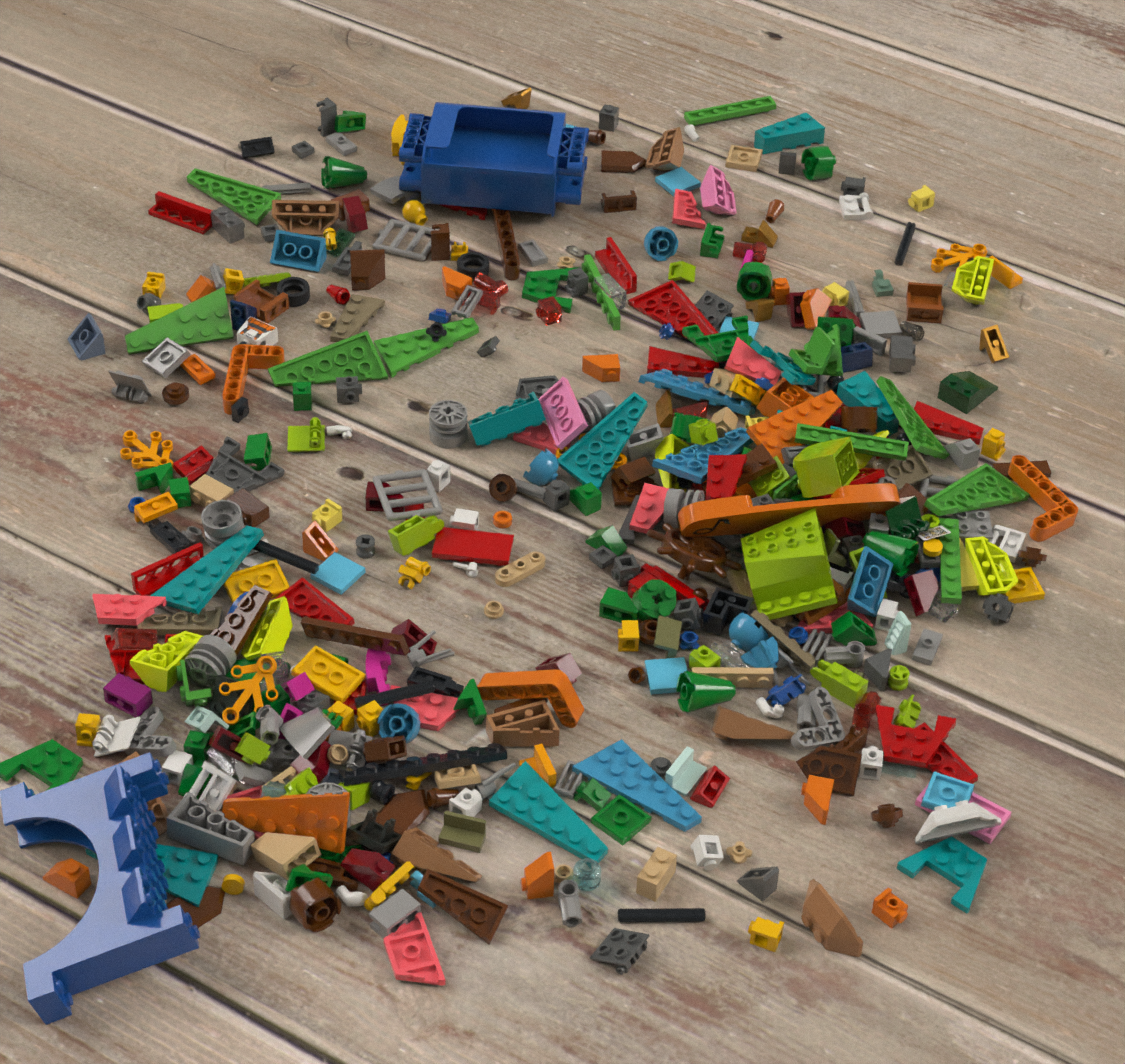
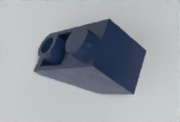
M235 300L230 301L233 330L238 331L250 316L258 319L257 308Z

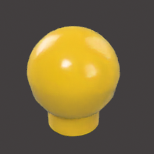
M410 200L403 206L402 214L405 220L421 226L427 222L428 218L425 215V208L421 202Z

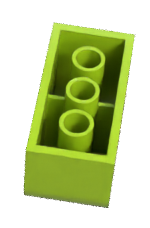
M851 437L810 445L793 459V468L798 476V487L802 492V496L806 498L832 494L838 488L849 485L859 473Z

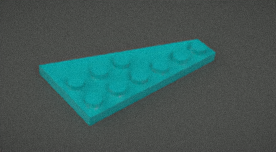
M633 392L557 459L559 467L580 483L586 484L591 482L600 489L648 407V402Z
M245 526L150 596L166 597L167 604L165 606L199 614L264 536L263 530Z
M526 761L489 800V806L595 867L608 853V847Z
M157 844L158 848L155 851L158 860L161 859L165 866L163 877L166 878L169 886L166 892L199 908L204 891L209 886L219 861L218 854ZM85 848L86 855L98 860L95 853Z

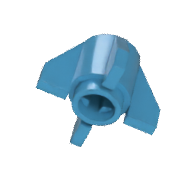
M773 636L766 641L761 640L750 652H746L740 658L744 664L752 668H773L774 670L778 667L776 663L779 661L778 643Z

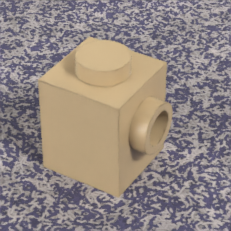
M727 406L714 413L711 422L716 424L717 436L721 438L724 437L725 433L735 430L739 418Z

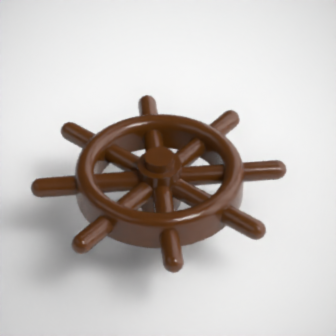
M664 523L662 526L666 531L665 535L653 530L647 532L648 537L662 542V547L657 549L658 554L668 555L682 564L678 577L683 580H689L694 570L709 573L715 572L724 579L727 577L726 571L723 570L724 566L736 571L742 569L741 564L727 559V554L731 550L719 545L707 536H683L680 528L674 529L668 523Z

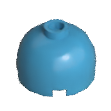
M657 226L652 228L644 238L645 251L651 258L657 261L668 260L666 258L673 256L678 249V238H676L675 233L671 229Z
M546 448L545 452L542 450L529 465L531 470L529 472L525 471L523 475L528 482L537 486L546 485L548 482L551 483L558 477L556 473L559 468L558 460Z
M740 613L733 619L729 627V636L732 640L731 645L736 650L750 652L761 640L766 641L769 637L764 628L760 626L758 629L754 624L756 620L745 613Z
M406 704L388 705L381 711L378 718L380 728L378 731L382 738L404 736L407 744L417 737L421 721L414 708Z

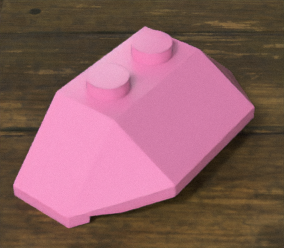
M710 165L700 187L702 206L706 211H711L714 214L735 215L737 212L732 188L725 179L724 172Z

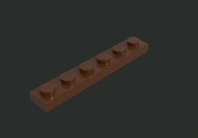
M304 617L300 622L304 633L310 638L404 656L409 651L403 635Z

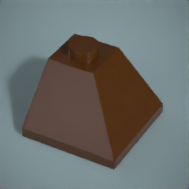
M384 249L350 251L352 291L370 290L386 279Z

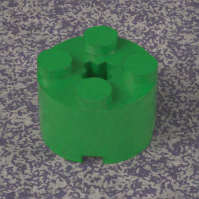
M828 146L809 147L803 151L801 164H804L805 169H802L805 178L808 180L832 178L836 157L832 155Z
M746 262L738 273L736 288L743 299L753 301L763 299L769 295L772 284L770 267L759 262Z
M674 412L670 434H674L681 440L692 443L689 424L706 418Z
M652 579L642 585L632 597V602L638 609V619L641 621L648 619L658 620L659 616H669L676 606V590L662 580Z

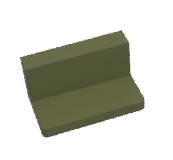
M827 528L823 536L828 560L844 567L847 560L837 548L840 540L831 529Z
M659 616L654 646L666 650L665 659L675 658L679 646L682 621Z
M445 811L444 825L438 837V842L480 853L486 839V820Z

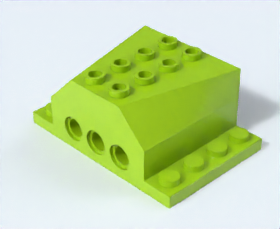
M815 508L741 539L745 566L757 611L764 613L769 620L837 604L823 531Z

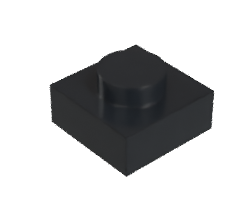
M241 397L231 406L232 421L239 423L243 418L247 417L249 414L248 399Z

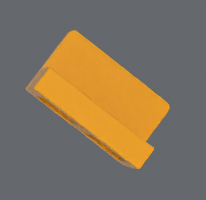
M994 256L989 257L994 259L992 277L1009 289L1022 284L1023 278Z
M166 492L134 505L135 521L137 523L140 521L146 523L177 510L178 504L171 494Z
M543 744L534 745V757L520 760L519 766L526 761L553 789L556 785L557 773Z

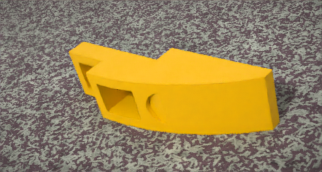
M404 114L397 118L392 128V156H399V150L408 120H405Z

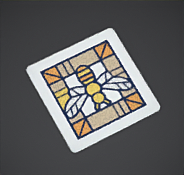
M943 526L928 529L926 532H919L918 537L926 541L951 532Z

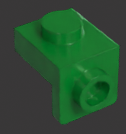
M592 778L588 782L583 781L575 790L578 793L573 799L577 802L583 798L598 812L612 794Z

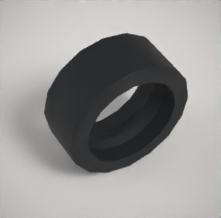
M478 252L462 254L457 260V272L471 277L472 282L481 281L489 274V260L484 254ZM477 265L480 267L472 269L467 268L466 266Z
M288 277L281 280L277 285V296L282 292L288 294L289 307L302 306L309 301L310 286L305 279ZM290 290H299V291H301V292L296 293V294L286 293L287 291H290Z

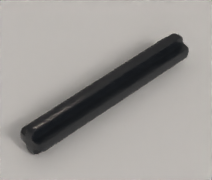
M908 222L895 257L894 263L896 265L899 264L901 266L904 263L915 231V223Z
M262 540L253 548V550L311 574H316L319 570L318 563Z
M426 681L357 697L354 702L356 709L373 700L382 705L433 693L435 686L433 681Z
M704 908L618 909L619 922H703L706 918Z

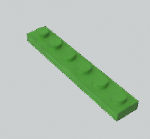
M771 96L684 112V119L689 125L696 126L698 124L711 123L749 114L775 110L777 104Z
M591 254L584 255L582 270L588 276V283H591L592 292L596 294L597 302L601 304L603 314H606L607 323L611 325L613 331L620 330L621 315Z
M797 423L795 443L813 445L824 441L851 437L855 453L906 461L909 444L907 441Z
M939 518V526H943L951 532L939 536V541L943 544L942 553L939 555L941 562V603L961 604L959 519Z

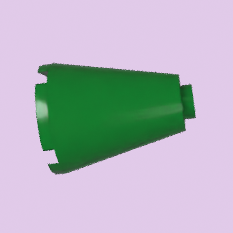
M331 156L324 157L322 163H325V167L321 168V183L324 189L361 184L364 180H367V170L363 166Z
M876 531L866 533L862 541L864 546L869 547L892 562V571L901 577L909 571L907 566L910 562L914 563L919 550V545L917 544L919 542L916 540Z
M684 671V673H680L677 680L676 691L680 692L681 697L677 701L683 712H691L731 701L736 694V688L732 682L721 678Z

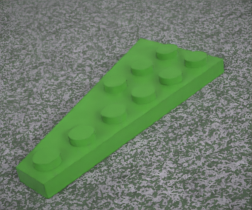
M194 168L187 176L189 184L256 225L271 211L272 200H281V193Z
M224 287L125 335L128 354L153 351L167 337L180 346L234 338Z
M473 317L442 324L443 328L447 331V335L439 338L438 342L432 341V337L426 333L425 328L374 340V346L392 378L400 370L406 371L410 369V365L414 363L419 364L441 353V349L445 347L449 349L453 346V343L464 341L478 334L479 327Z
M368 331L268 368L275 387L293 386V382H311V384L336 383V377L358 376V381L388 379V374Z
M880 376L876 381L879 389L885 396L914 449L924 455H931L934 458L938 457L945 460L950 455L894 383L890 379Z
M985 463L928 498L924 506L937 516L1026 501L1030 494Z

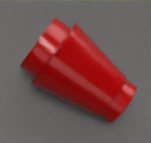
M331 284L326 289V292L338 304H346L350 298V293L346 288Z

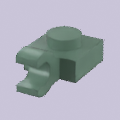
M881 269L874 270L876 276L873 277L872 288L876 297L892 296L894 290L889 279L884 280Z

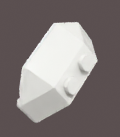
M968 800L956 802V806L947 808V805L937 806L934 808L935 811L930 813L917 834L915 844L1000 826L1002 822L996 815L974 802L968 803Z

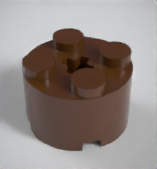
M841 406L840 428L847 430V432H858L859 429V433H876L878 407Z
M314 878L300 887H295L290 893V912L306 930L320 932L327 929L335 922L333 918L336 913L339 915L341 912L342 903L340 899L320 878Z

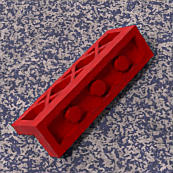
M160 191L155 194L156 204L148 210V214L203 235L212 228L211 211L213 210Z
M612 237L606 238V249L595 251V258L620 296L635 293L637 289L636 273Z
M199 542L131 573L134 592L140 596H150L203 558V545ZM197 551L198 555L189 558L192 553ZM181 559L178 564L172 566L176 560ZM164 567L161 572L155 573L158 568ZM146 575L143 580L138 582L139 577Z
M645 563L641 566V572L646 570L676 590V603L679 600L696 598L699 607L705 611L710 601L709 599L705 604V601L693 594L694 590L657 565L652 567Z

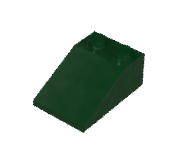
M971 371L951 373L940 381L938 399L968 414L998 390V386Z

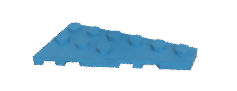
M667 369L640 375L639 378L640 383L652 382L655 383L654 387L659 389L671 388L670 391L678 395L698 401L700 399L709 400V404L714 406L726 405L731 411L746 416L753 415L756 411V407L746 400L739 401L731 398L726 394L719 393L720 391L715 388L704 387V384L701 382H691L685 376L673 375L672 371Z
M740 427L725 433L724 437L718 438V441L705 445L694 444L681 449L679 454L673 455L670 453L663 460L654 459L652 467L669 472L677 477L691 480L693 483L702 484L707 480L709 455H738L743 447L749 446L754 441L746 433L747 429Z
M622 739L572 766V771L577 775L581 772L584 776L588 777V781L594 778L598 783L605 786L607 791L616 796L620 794L634 805L637 803L643 806L644 810L650 814L654 812L663 817V821L684 832L700 824L702 821V816Z

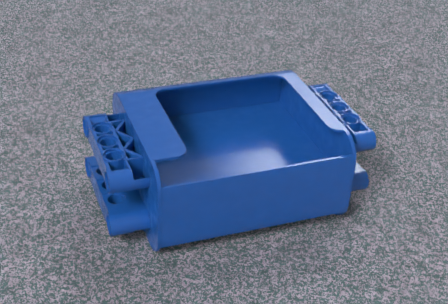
M436 102L432 116L416 113L409 114V121L399 150V162H405L402 174L400 175L399 190L421 191V203L423 206L426 203L478 207L551 214L554 217L557 202L570 205L581 204L584 176L587 169L585 150L588 143L589 128H567L566 113Z

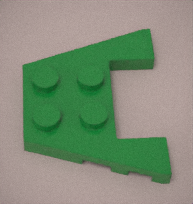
M580 267L527 272L522 290V298L539 304L544 302L550 304L553 309L557 310L559 307L564 309L565 313H571L573 299L556 297L560 280L567 281L568 271Z
M747 315L732 318V325L735 330L706 336L703 335L698 325L682 327V334L715 362L728 360L737 337L750 346Z
M51 739L1 762L0 778L7 782L20 770L24 769L50 786L47 789L49 790L73 781L83 765V759Z

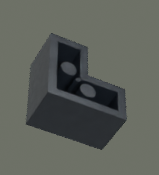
M716 587L703 613L702 630L721 635L726 623H731L738 614L745 613L749 616L752 614L754 598Z

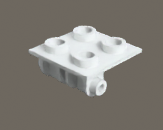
M112 715L103 717L101 726L92 743L93 749L96 751L94 757L127 750L141 718L136 717L116 722Z

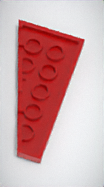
M673 280L628 300L629 306L662 325H667L670 322L672 327L675 328V332L683 337L685 336L682 334V327L698 325L704 336L718 333Z

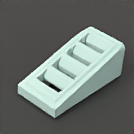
M902 611L897 613L885 639V645L887 648L892 649V655L905 653L908 647L911 623Z

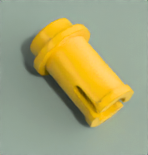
M327 228L323 233V237L326 239L327 250H332V245L334 250L337 248L335 238L337 234L333 228Z
M412 556L405 563L406 567L417 570L422 576L429 575L431 571V566L428 562H421Z

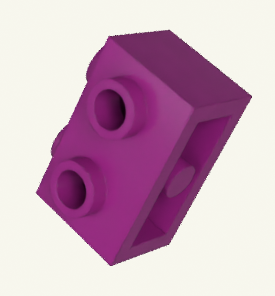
M120 673L103 687L106 703L135 718L140 717L153 704L152 691L148 686L142 685L131 677H126Z

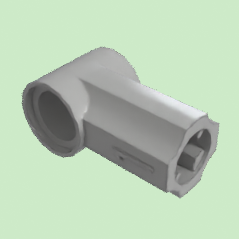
M851 641L847 646L824 647V661L831 664L834 662L847 664L852 668L860 667L863 664L865 646L859 641Z
M798 694L797 729L815 727L816 716L809 701V695Z
M265 705L256 714V719L260 722V740L266 744L274 745L278 742L279 728L284 720L270 705Z
M564 880L559 884L558 903L561 909L562 922L568 928L576 927L582 923L578 885L573 880Z

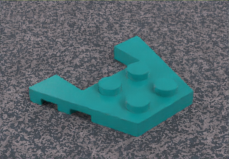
M753 340L750 344L758 354L771 358L776 363L775 367L784 371L782 376L790 384L813 385L817 380L814 376L802 372V369L793 362L794 360L791 357L780 352L776 353L766 345L763 348L756 340Z
M951 836L899 861L896 869L913 879L925 866L929 867L961 888L952 897L951 904L967 914L986 867L987 858Z

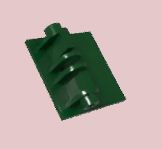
M916 496L885 511L891 535L911 539L918 536L919 532L928 531L930 527L929 522L921 518Z

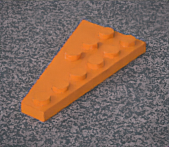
M830 390L748 427L746 433L757 446L762 443L773 458L777 456L781 463L784 464L781 449L805 445L795 443L797 423L822 427L841 407L843 402Z
M343 792L342 794L325 793L324 795H282L274 798L263 796L262 798L255 799L250 797L227 798L223 801L222 813L225 814V818L228 820H235L244 827L259 832L314 837L319 848L341 854L345 849L350 792Z

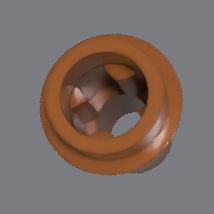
M778 199L769 203L765 217L768 223H774L784 212V203Z

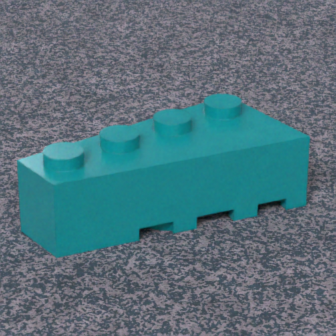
M805 112L756 130L754 147L762 149V154L780 152L782 148L796 149L798 145L807 147L815 142L817 144H824L825 127Z
M866 371L838 384L837 396L846 406L878 407L876 433L888 430L889 435L887 437L898 432L899 421L882 391Z
M531 392L528 394L529 398L527 399L518 398L514 400L511 406L503 405L498 407L494 414L487 412L468 421L476 445L486 446L494 439L498 438V440L508 437V434L513 432L520 433L531 425L532 427L541 425L542 421H545L546 418L536 394Z

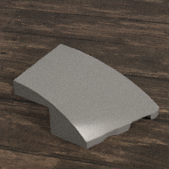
M400 176L388 178L370 188L372 195L391 204L397 201L405 204L410 200H416L420 197L417 190H399Z
M317 707L283 723L279 729L303 758L308 759L335 727L330 723L331 720Z

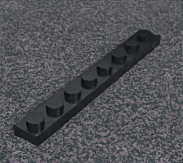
M491 743L487 747L473 746L462 751L449 750L444 754L430 753L425 757L411 756L407 760H390L382 764L369 763L364 767L358 768L349 766L345 770H339L338 772L342 784L348 786L472 764L506 760L508 756L507 750L501 744Z

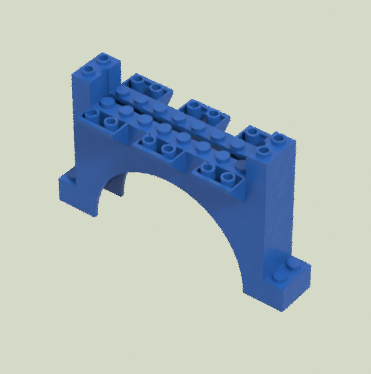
M150 752L36 795L32 789H28L24 782L0 791L4 825L13 824L15 826L21 849L40 843L65 842L89 849L98 858L99 876L97 888L89 908L82 919L53 948L23 963L28 1002L46 1025L72 1015V995L199 948L198 938L201 937L197 925H193L189 912L185 913L180 905L167 909L165 900L168 899L166 890L169 889L166 878L163 877L165 866L161 859L158 860L155 851L158 848L156 839L159 838L156 827L153 826V823L156 822L155 815L152 810H148L147 802L168 794L167 785L170 782L166 772L162 773L159 760H154Z

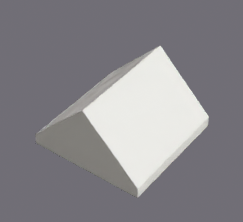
M255 871L253 874L255 895L282 919H286L292 914L289 909L291 892L285 890L288 880L277 873Z

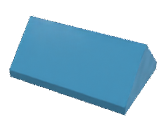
M276 230L270 259L271 264L315 272L321 270L327 259L325 238Z
M864 546L847 599V610L877 617L893 563L867 546Z

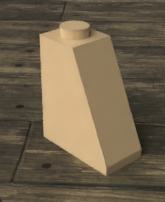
M266 832L250 845L255 860L287 880L293 868L302 864L308 866L321 855L316 838L309 836Z

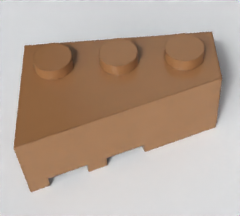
M545 700L486 715V733L491 743H498L503 747L534 746L538 744H543V746H559L560 730Z

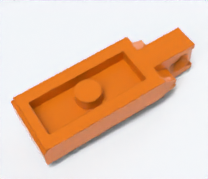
M196 354L190 355L180 364L199 385L215 378L214 371Z

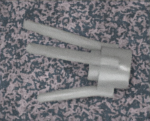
M433 630L416 645L409 648L411 652L407 654V657L412 667L415 668L425 663L452 656L455 652L449 648L426 656L423 649L419 650L418 648L436 633Z
M778 647L779 661L776 663L778 668H784L788 665L797 676L801 674L800 679L809 686L811 683L793 665L794 661ZM774 669V683L775 685H778L780 687L779 680Z
M515 763L500 769L489 778L481 781V783L475 784V789L481 794L482 800L487 798L489 801L493 797L494 791L497 790L493 781L515 767Z

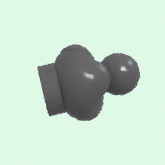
M146 293L137 299V307L142 309L145 314H148L147 307L161 305V299L152 293Z

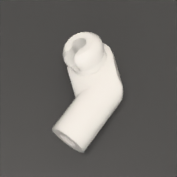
M335 425L326 427L327 436L342 434L344 439L352 437V429L349 426Z
M764 697L756 700V705L764 716L775 719L782 717L784 713L782 705L776 704L773 708L769 706Z

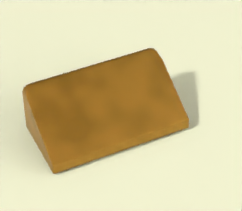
M666 390L656 402L657 423H659L660 428L672 426L673 410L669 390Z

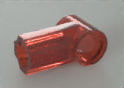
M735 242L733 257L744 258L747 250H753V262L763 263L768 248L763 242H756L754 244Z
M481 272L474 279V285L485 291L487 297L492 301L499 299L509 291L507 284L503 280L495 281Z
M874 691L865 693L859 704L854 706L852 725L856 724L857 730L861 731L863 727L866 729L870 727L876 705H880L882 700L878 693Z

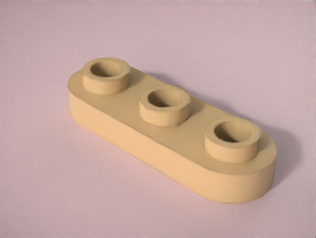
M531 552L500 568L495 573L496 584L501 587H509L545 567L544 554Z

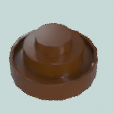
M173 382L163 388V400L171 405L182 404L189 399V389L184 384Z
M498 474L490 481L489 492L495 500L506 502L516 495L517 484L511 476Z
M1026 546L1025 551L1019 550L1018 557H1022L1025 566L1036 568L1037 564L1041 565V561L1046 562L1047 555L1041 554L1042 549Z
M648 619L640 623L638 627L639 639L645 644L654 645L657 620Z
M894 804L877 806L878 810L871 812L872 821H877L883 828L894 827L895 823L899 822V818L903 817V809L895 807Z

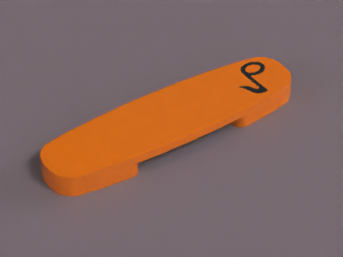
M892 483L846 485L838 488L829 499L753 506L751 496L749 495L699 501L683 507L678 513L681 534L687 537L756 533L813 508L816 510L820 526H824V524L841 517L863 521L869 520L871 513L886 516L885 511L901 504L897 486Z

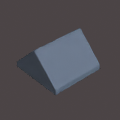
M88 313L67 339L81 361L106 354L103 333L92 315Z

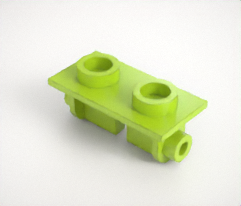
M914 694L900 703L898 707L900 713L895 717L894 725L909 728L915 727V721L918 719L921 706L918 702L912 701Z

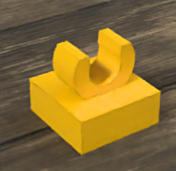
M454 241L453 245H451V261H457L462 254L468 253L466 242H463V245H457L456 241Z
M400 565L398 572L401 574L398 583L401 586L407 580H409L407 585L409 589H413L415 582L421 583L423 576L417 570Z

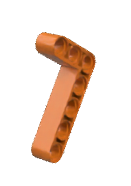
M239 344L233 347L222 395L224 412L226 414L232 415L231 406L243 397L248 369H268L284 363V349L282 347Z
M1022 455L1013 456L1008 475L1046 511V513L1034 519L1029 533L1031 539L1042 542L1072 527L1078 513V507L1026 457Z
M561 670L486 673L477 685L482 700L548 698L560 722L568 728H574L584 712V707L568 676Z

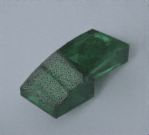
M339 228L335 237L337 248L334 250L332 245V250L326 249L327 254L338 257L354 240V233Z

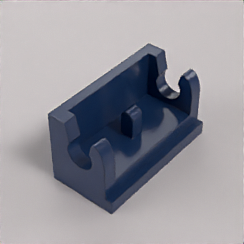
M866 342L841 347L843 373L872 367L873 349Z

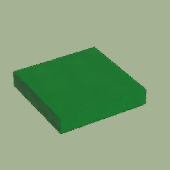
M620 794L591 817V823L622 846L651 822L650 815Z

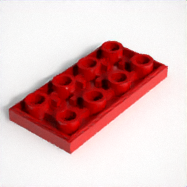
M443 527L442 530L436 533L432 558L506 566L510 561L514 535Z

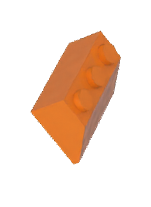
M782 378L765 393L756 408L760 410L762 415L770 418L776 415L778 410H788L814 398V396L800 386L792 385L785 378Z

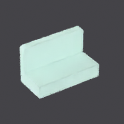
M198 705L184 721L190 727L204 733L212 724L219 725L225 729L229 727L215 713Z
M688 746L668 769L665 776V782L677 793L685 797L690 794L707 771V767L693 761L694 749Z

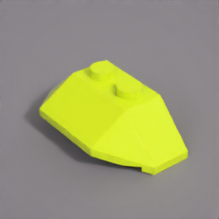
M977 256L972 261L958 267L951 291L966 302L984 305L994 259Z
M984 536L965 538V548L979 583L978 595L1007 593L1018 583V578L1006 552L995 544L988 542V539Z
M285 596L269 601L266 606L267 608L260 616L241 652V655L247 660H258L262 656L278 657L282 654L293 627Z

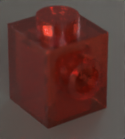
M554 296L540 299L537 302L536 315L538 318H541L546 326L562 322V307Z

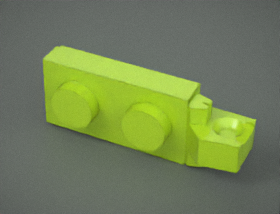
M283 272L244 278L243 287L245 288L256 279L260 281V287L270 286L271 282H277L278 284L281 280L291 277V274Z
M304 769L283 786L286 791L284 795L306 794L310 788L319 784L311 769Z

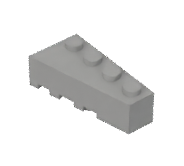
M190 792L186 794L166 818L167 837L209 853L218 854L222 858L244 865L253 854L250 845L254 842V832L235 820H228L225 818L224 813L219 810H212L209 808L208 803L203 800L198 801L195 799V795Z

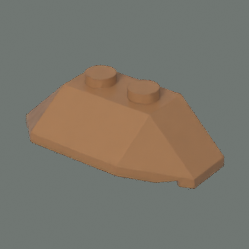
M680 127L665 131L662 137L651 147L645 165L646 168L663 172L680 168L684 154Z
M272 200V217L284 231L309 236H322L324 230L330 228L339 218V201Z
M815 879L810 880L801 915L803 924L810 928L816 941L821 943L826 950L853 957L861 956L863 941L856 934L846 915L819 882Z

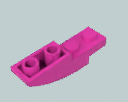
M373 649L367 650L366 679L368 692L376 691V693L390 690V685L385 684L388 666L391 665L389 653L386 654V652Z

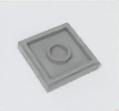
M894 311L860 313L859 318L864 330L882 338H891V335L901 336L902 331Z
M167 337L142 362L145 366L166 379L191 354L188 350Z

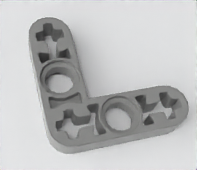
M823 687L815 688L809 694V701L819 726L801 729L793 734L791 737L792 745L800 751L815 749L819 746L836 745L845 738L844 729L830 694ZM823 711L830 715V720L824 717ZM815 733L821 736L822 742L815 738Z
M157 706L148 708L140 717L137 730L134 733L129 748L125 752L127 755L137 751L140 756L149 752L154 757L169 756L177 748L172 737L153 735L163 721L164 715Z

